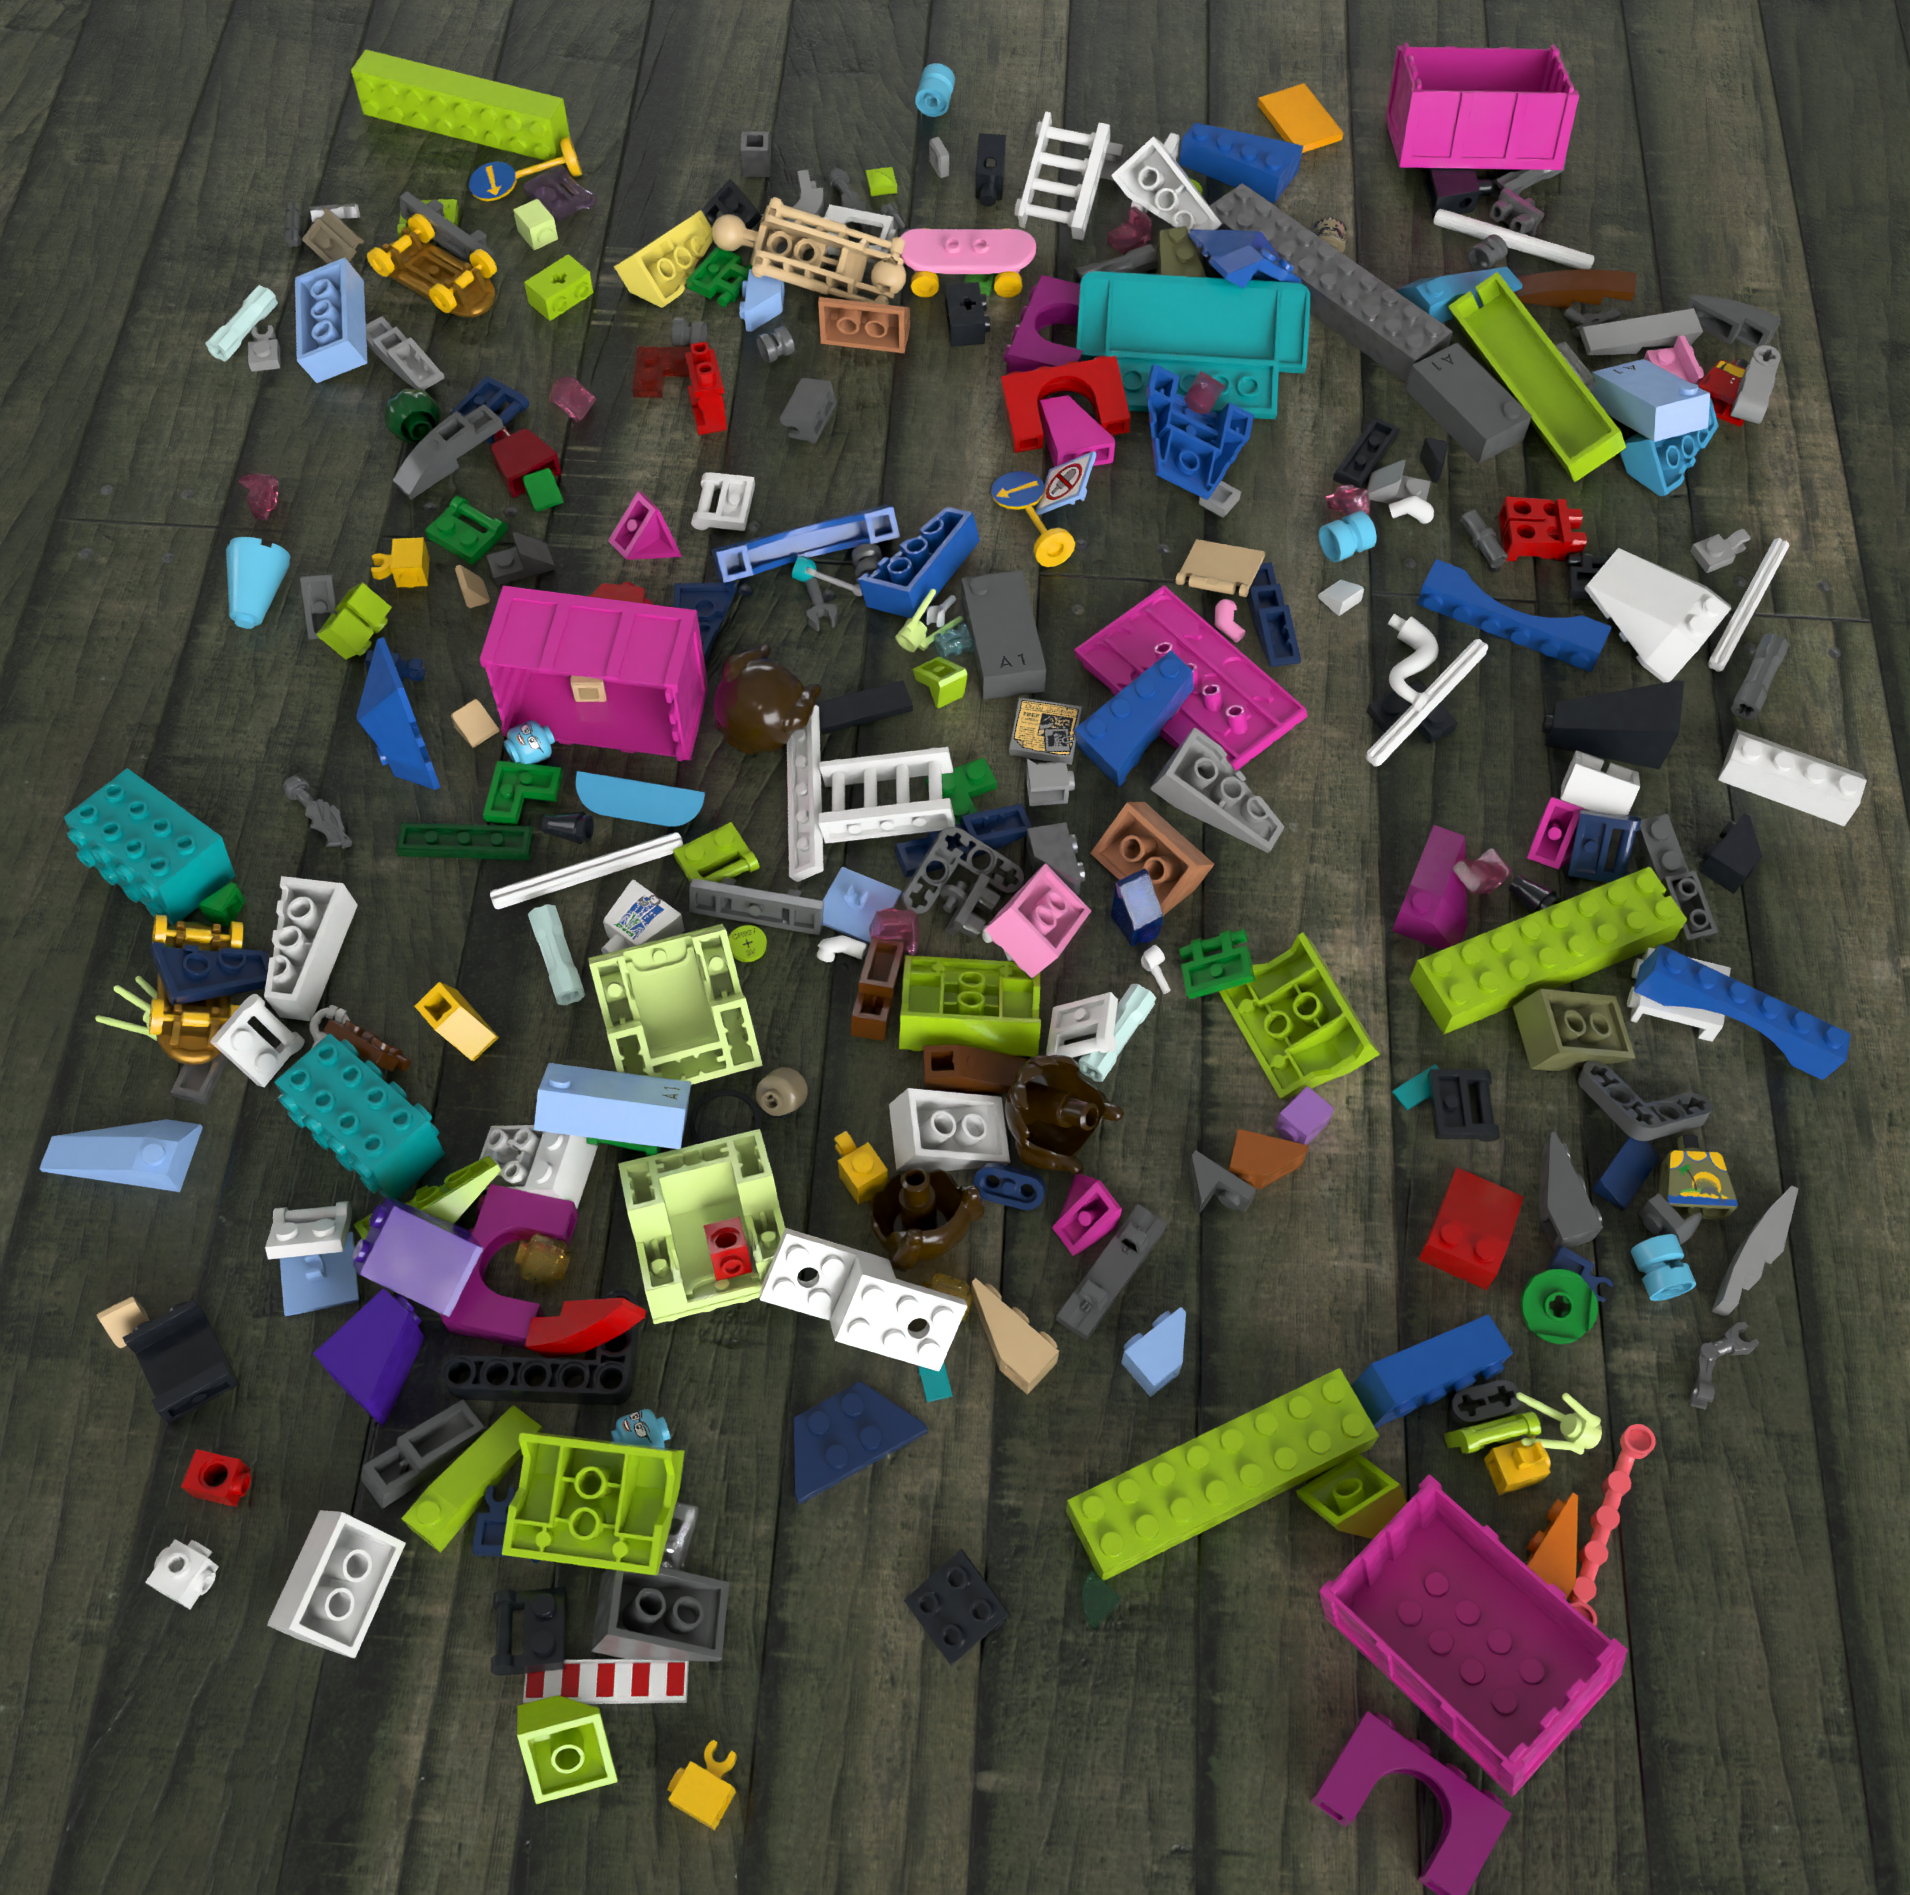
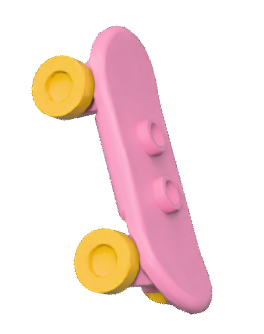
M921 228L908 230L900 236L905 241L904 250L900 258L904 259V263L914 270L915 274L911 278V289L919 297H931L938 292L939 278L935 273H998L994 279L995 292L1001 297H1015L1022 290V278L1019 275V271L1033 260L1037 247L1035 239L1031 234L1023 230L1009 228Z

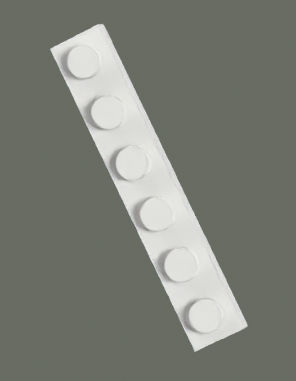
M816 704L806 727L802 730L794 731L787 742L789 877L797 882L823 871V836L819 826V813H822L821 771L819 768V762H821L819 707Z

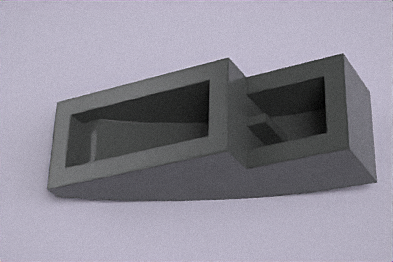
M1692 295L1685 310L1695 309L1703 331L1729 345L1737 339L1754 349L1762 345H1768L1782 319L1754 306L1713 296Z
M463 1399L398 1437L396 1446L362 1465L361 1481L383 1509L451 1461L482 1434L485 1427Z

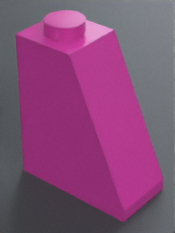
M1069 395L1040 400L1039 416L1054 467L1093 451L1097 453L1093 466L1113 463L1115 451L1114 438Z

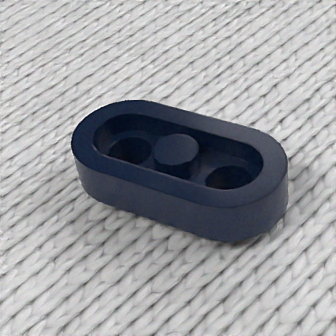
M995 1162L982 1165L978 1169L973 1181V1185L978 1187L980 1196L984 1200L1022 1210H1032L1038 1207L1046 1193L1045 1182L1038 1174ZM995 1175L998 1177L999 1182H990L988 1176ZM1030 1184L1034 1191L1027 1192L1023 1189L1022 1185Z

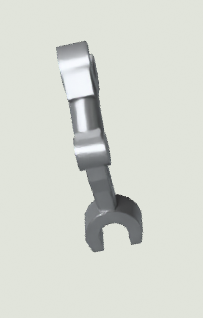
M1746 1322L1736 1323L1720 1340L1713 1343H1704L1696 1353L1697 1380L1692 1388L1690 1406L1705 1410L1707 1408V1401L1712 1403L1715 1394V1386L1711 1383L1712 1371L1716 1364L1715 1360L1718 1357L1727 1353L1731 1356L1749 1354L1759 1344L1757 1339L1744 1342L1739 1338L1738 1334L1743 1333L1748 1327Z

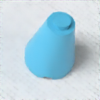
M253 537L233 538L226 548L229 617L235 621L237 626L246 629H252L254 626L262 623L290 566L291 558L290 554L281 546L272 543L270 548L261 545L262 539Z

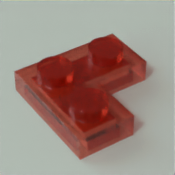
M638 346L632 388L633 396L663 398L665 376L690 377L685 353L691 352V348Z

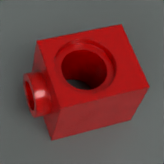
M740 1216L704 1225L716 1281L753 1272Z
M196 1449L181 1487L192 1497L237 1507L240 1497L245 1496L251 1482V1475L249 1473L251 1470L240 1459ZM222 1472H227L226 1480L221 1485L213 1487L215 1477Z

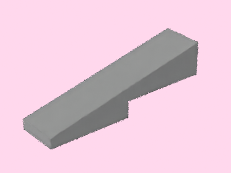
M1692 308L1582 327L1579 332L1587 355L1637 354L1642 347L1674 346L1678 336L1685 335L1689 345H1692L1702 334L1703 330L1696 311Z

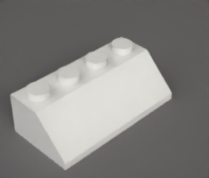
M1738 729L1734 732L1718 779L1721 782L1842 826L1846 825L1858 808L1867 781L1861 773Z

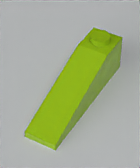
M513 1405L428 1486L402 1517V1520L414 1533L441 1553L485 1500L488 1486L496 1487L523 1454L519 1444L520 1433H540L543 1427Z

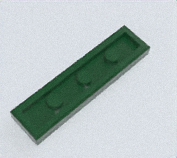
M401 822L396 852L398 856L530 860L534 831L532 826Z

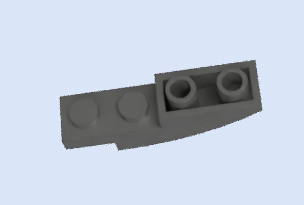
M485 404L465 417L456 411L436 426L414 448L393 479L394 484L412 500L459 468L457 458L504 428L501 418Z
M1664 814L1642 819L1640 829L1635 832L1643 852L1639 862L1642 869L1649 866L1652 868L1666 888L1663 896L1668 897L1671 895L1687 918L1679 932V936L1686 942L1717 934L1718 930L1696 870L1690 872L1688 870L1669 815Z

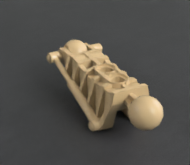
M776 197L770 199V203L767 205L762 216L758 231L747 229L741 218L731 214L719 217L712 226L714 243L724 251H735L741 246L754 248L750 264L752 265V276L757 278L765 275L824 295L829 293L851 301L888 305L889 302L887 300H893L894 295L906 283V272L903 267L904 259L900 258L905 246V241L902 238L895 237L888 241L847 228L845 224L783 205L781 199ZM786 218L795 220V222H789ZM807 225L816 227V229L809 228ZM828 231H829V232H832V233H835V234H838V235H837V236H834V235L828 234ZM848 236L861 239L859 244L849 241ZM787 241L788 247L786 251L777 253L778 244ZM869 242L889 248L890 254L870 249ZM828 246L841 250L839 260L826 257ZM807 249H814L813 258L804 261V252ZM868 258L879 261L871 272L872 285L861 283ZM827 264L837 267L835 273L822 269L823 265ZM842 286V287H845V288H848V289H847V292H846V291L837 289V287ZM860 291L878 296V298L871 300L856 294Z

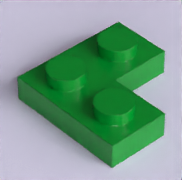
M984 757L953 768V773L942 774V799L950 798L955 824H959L961 816L978 813L971 798L997 789V781ZM925 778V787H926L928 793H929V778Z
M497 761L483 813L485 822L518 825L524 798L556 802L563 777L561 767Z

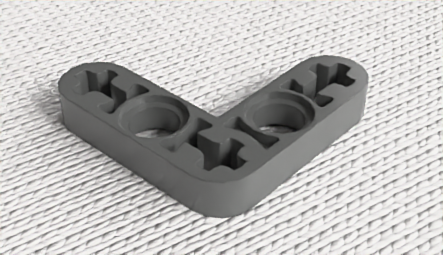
M947 827L938 834L904 888L901 901L903 906L912 913L922 914L927 912L958 864L979 877L982 873L987 876L995 868L997 859H999L1001 863L996 867L1006 872L1013 869L1012 876L1016 879L1013 884L1007 883L1004 886L1002 884L1004 881L1003 877L993 872L988 883L1003 892L1017 891L1024 882V873L1017 864L964 830L957 827ZM957 833L959 835L957 841L965 847H968L969 841L973 843V846L966 851L964 861L960 859V856L964 853L963 851L953 847L950 851L947 849L948 842L945 841L947 835L954 836ZM978 850L985 851L989 856V863L983 869H976L972 864V856ZM932 861H939L944 867L943 875L937 880L930 879L926 874V867ZM921 877L926 883L934 885L935 888L933 891L926 888L922 894L925 903L923 905L916 904L913 908L911 906L913 900L909 895L911 892L918 893L923 885L917 883Z
M1598 1061L1586 1062L1578 1077L1580 1087L1627 1135L1639 1141H1650L1700 1127L1705 1124L1712 1110V1104L1707 1098L1693 1092L1645 1103L1610 1067ZM1613 1098L1619 1099L1624 1103H1620L1614 1100ZM1662 1114H1666V1115L1672 1117L1673 1119H1669V1118L1663 1116Z

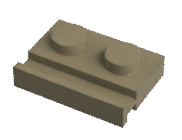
M325 207L323 210L325 214L321 219L319 217L316 219L302 240L327 264L344 257L350 262L357 252L355 250L359 243L363 244L365 241Z

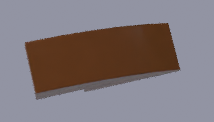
M872 937L852 1013L851 1036L885 1041L897 991L905 942Z

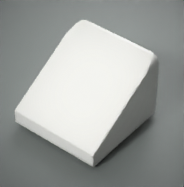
M1339 580L1318 594V598L1340 616L1361 602L1364 588L1354 583Z

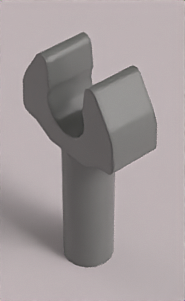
M816 578L808 579L806 586L813 607L806 611L808 624L816 631H819V617L825 616L829 619L831 627L834 628L838 620L836 605L824 602Z

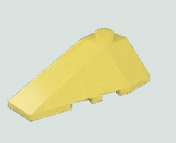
M700 210L614 266L630 293L662 308L679 297L685 290L684 286L687 278L695 271L694 268L698 261L704 257L713 241L712 227Z

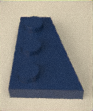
M736 582L674 583L673 607L697 610L705 663L737 591Z
M151 942L150 952L171 1006L264 989L266 986L269 957L266 951L233 948L207 951L199 950L196 945H185L184 949L165 947V943Z

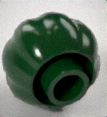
M417 388L402 389L387 401L384 420L387 428L391 433L395 434L396 438L404 442H415V440H423L439 425L441 411L437 402L426 391Z

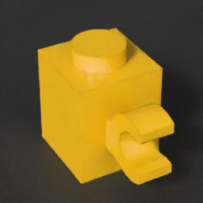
M423 537L392 539L391 555L382 553L372 555L374 565L381 566L371 568L374 579H385L393 574L397 587L413 588L428 586L430 557Z
M847 1131L834 1138L837 1143L835 1149L842 1157L838 1160L839 1177L859 1205L868 1200L872 1194L881 1192L888 1182V1169L869 1142L857 1149Z
M1519 1440L1495 1447L1484 1458L1498 1495L1539 1484L1551 1473L1549 1470L1551 1466L1550 1459L1541 1441L1534 1443L1533 1446H1525Z
M712 1740L704 1751L707 1769H703L692 1761L689 1762L686 1769L680 1767L668 1786V1791L672 1793L668 1800L676 1808L715 1831L736 1793L734 1787L722 1779L735 1765L737 1755L731 1751L724 1762L718 1763L714 1761L713 1755L719 1744Z

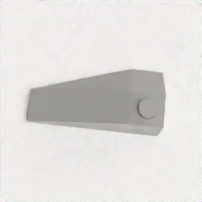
M1194 727L1164 765L1150 789L1175 808L1269 853L1283 831L1284 825L1261 796H1255L1244 782L1246 777L1242 772H1236L1225 758L1227 753L1223 748Z

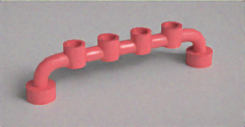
M1641 1424L1631 1425L1621 1435L1620 1445L1622 1450L1614 1471L1602 1483V1491L1605 1494L1602 1507L1591 1516L1590 1524L1594 1531L1590 1542L1579 1552L1578 1557L1582 1567L1578 1578H1576V1585L1568 1596L1569 1604L1595 1627L1597 1626V1615L1587 1602L1596 1595L1597 1589L1594 1583L1599 1566L1608 1558L1606 1544L1610 1532L1620 1522L1618 1508L1622 1497L1631 1488L1629 1474L1635 1459L1646 1457L1656 1444L1653 1432Z

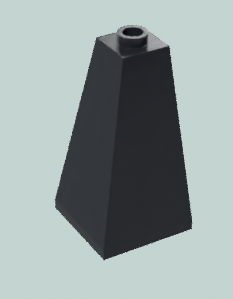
M1676 680L1556 702L1552 713H1546L1541 731L1546 733L1545 746L1572 752L1577 750L1591 756L1660 770L1679 734L1684 681Z

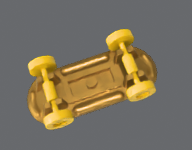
M418 213L408 219L410 230L404 227L401 230V238L390 244L385 243L382 249L374 247L367 253L370 265L378 274L384 277L389 276L432 301L445 313H452L460 317H477L488 312L494 304L495 289L489 278L497 272V267L491 256L482 249H476L469 257L471 262L469 264L428 243L434 238L435 232L430 222Z
M155 915L152 942L165 943V947L184 949L185 945H196L199 950L220 951L222 948L242 949L243 922L231 921L229 935L220 931L221 924H213L211 926L200 922L177 921L176 924L167 928V916ZM158 973L157 999H152L150 1006L149 1034L156 1035L161 1049L170 1058L179 1063L188 1065L204 1064L214 1060L222 1053L210 1040L240 1005H232L231 995L171 1006Z

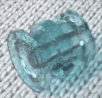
M964 623L958 624L957 630L951 628L946 630L943 635L941 633L934 634L937 652L940 657L946 660L949 659V655H961L963 650H966L968 653L973 652L972 638Z

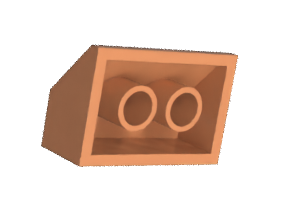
M819 297L821 344L905 353L910 331L909 307Z
M1127 802L1090 853L1159 917H1163L1195 891L1214 866L1211 860L1145 802Z

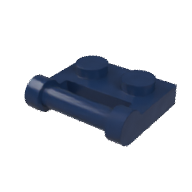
M486 376L450 412V415L457 411L465 417L483 404L495 413L507 401L510 404L498 415L505 427L518 412L525 411L529 406V401L523 394ZM495 434L487 438L485 441L487 443L492 444L494 442Z
M1580 810L1567 870L1568 876L1612 882L1630 875L1627 868L1635 832L1640 829L1641 818L1632 815L1620 816ZM1613 828L1622 829L1614 868H1604Z

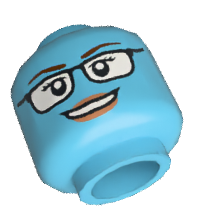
M529 720L508 731L504 746L512 762L535 765L551 756V744L555 743V739L547 725L541 727L537 721Z
M643 1409L619 1418L616 1422V1430L611 1431L613 1442L665 1448L664 1441L670 1439L664 1417L656 1419L655 1414L650 1409Z

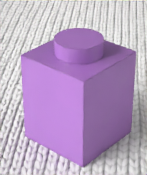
M1307 1086L1279 1114L1275 1128L1282 1139L1308 1145L1329 1123L1335 1108Z

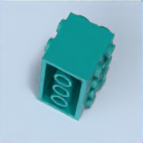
M128 768L64 816L69 828L67 835L78 848V852H76L78 859L86 867L91 868L94 866L98 869L101 876L109 884H118L122 887L124 893L133 902L137 903L140 901L146 905L147 910L154 918L155 915H166L167 922L171 925L176 924L177 921H182L199 907L198 905L202 900L217 892L235 877L222 836Z
M329 1033L274 1082L281 1093L278 1100L289 1111L287 1113L288 1116L300 1128L307 1127L312 1132L311 1136L323 1149L327 1150L330 1148L337 1154L335 1158L349 1172L352 1170L357 1172L361 1176L359 1178L360 1181L372 1193L379 1192L385 1199L389 1197L398 1200L445 1155L437 1138L440 1132L430 1122L432 1116L422 1105L416 1103L412 1106L406 1100L407 1094L398 1084L392 1081L388 1085L381 1078L383 1074L370 1060L363 1063L357 1057L359 1055L358 1051L346 1039L339 1042Z

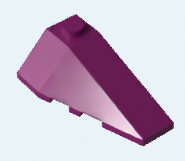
M1433 825L1392 931L1444 950L1461 943L1467 927L1465 836Z

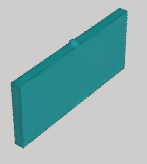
M1436 1064L1392 1091L1407 1111L1426 1098H1430L1427 1075L1430 1069H1439Z
M944 1361L940 1371L918 1365V1375L921 1376L927 1402L952 1397Z

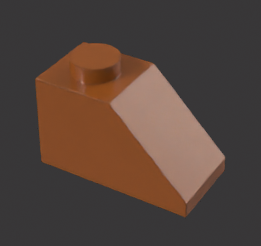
M1238 1129L1233 1143L1228 1171L1252 1187L1262 1189L1301 1167L1309 1145Z

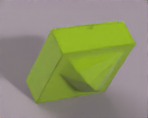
M892 167L866 170V180L870 196L897 193V183Z

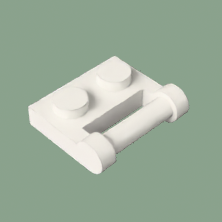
M711 472L704 473L701 479L702 492L697 512L692 517V526L698 530H706L708 527L745 531L755 488L754 477ZM718 488H721L716 513H711L709 510L713 493Z
M1109 992L1053 1007L1046 1055H1065L1073 1058L1097 1051L1101 1053L1114 1051L1116 1040L1113 1034L1118 999ZM1097 1033L1095 1038L1064 1045L1065 1040Z
M253 994L240 1005L210 1042L255 1084L265 1087L288 1058L302 1048L305 1040L297 1032L292 1033L265 1007V1001L257 994ZM251 1017L257 1018L281 1041L276 1049L247 1023Z
M342 1201L337 1202L336 1206L288 1211L287 1207L275 1208L273 1211V1224L265 1246L268 1259L343 1252L352 1220L350 1202Z

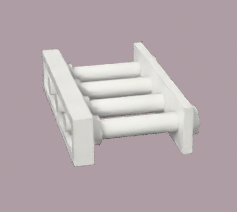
M1045 111L1043 122L1039 121L1037 124L1035 138L1038 141L1022 199H1017L1015 216H1018L1019 227L1022 228L1026 226L1028 215L1066 223L1068 227H1071L1072 238L1083 240L1110 141V125L1099 123L1096 133L1092 132L1091 135L1052 127L1051 112ZM1051 138L1089 146V150H1091L1090 158H1085L1083 161L1045 153L1048 140ZM1045 164L1082 172V175H1084L1083 184L1072 186L1039 179L1041 166ZM1039 190L1073 197L1075 201H1078L1076 210L1066 212L1033 205L1031 203L1034 192Z
M948 747L819 762L825 787H832V812L819 813V826L825 843L940 831L947 827H955L950 798L942 799V774L953 773V765ZM928 775L929 800L910 802L909 778ZM896 779L897 804L877 806V781ZM864 783V808L845 810V785Z

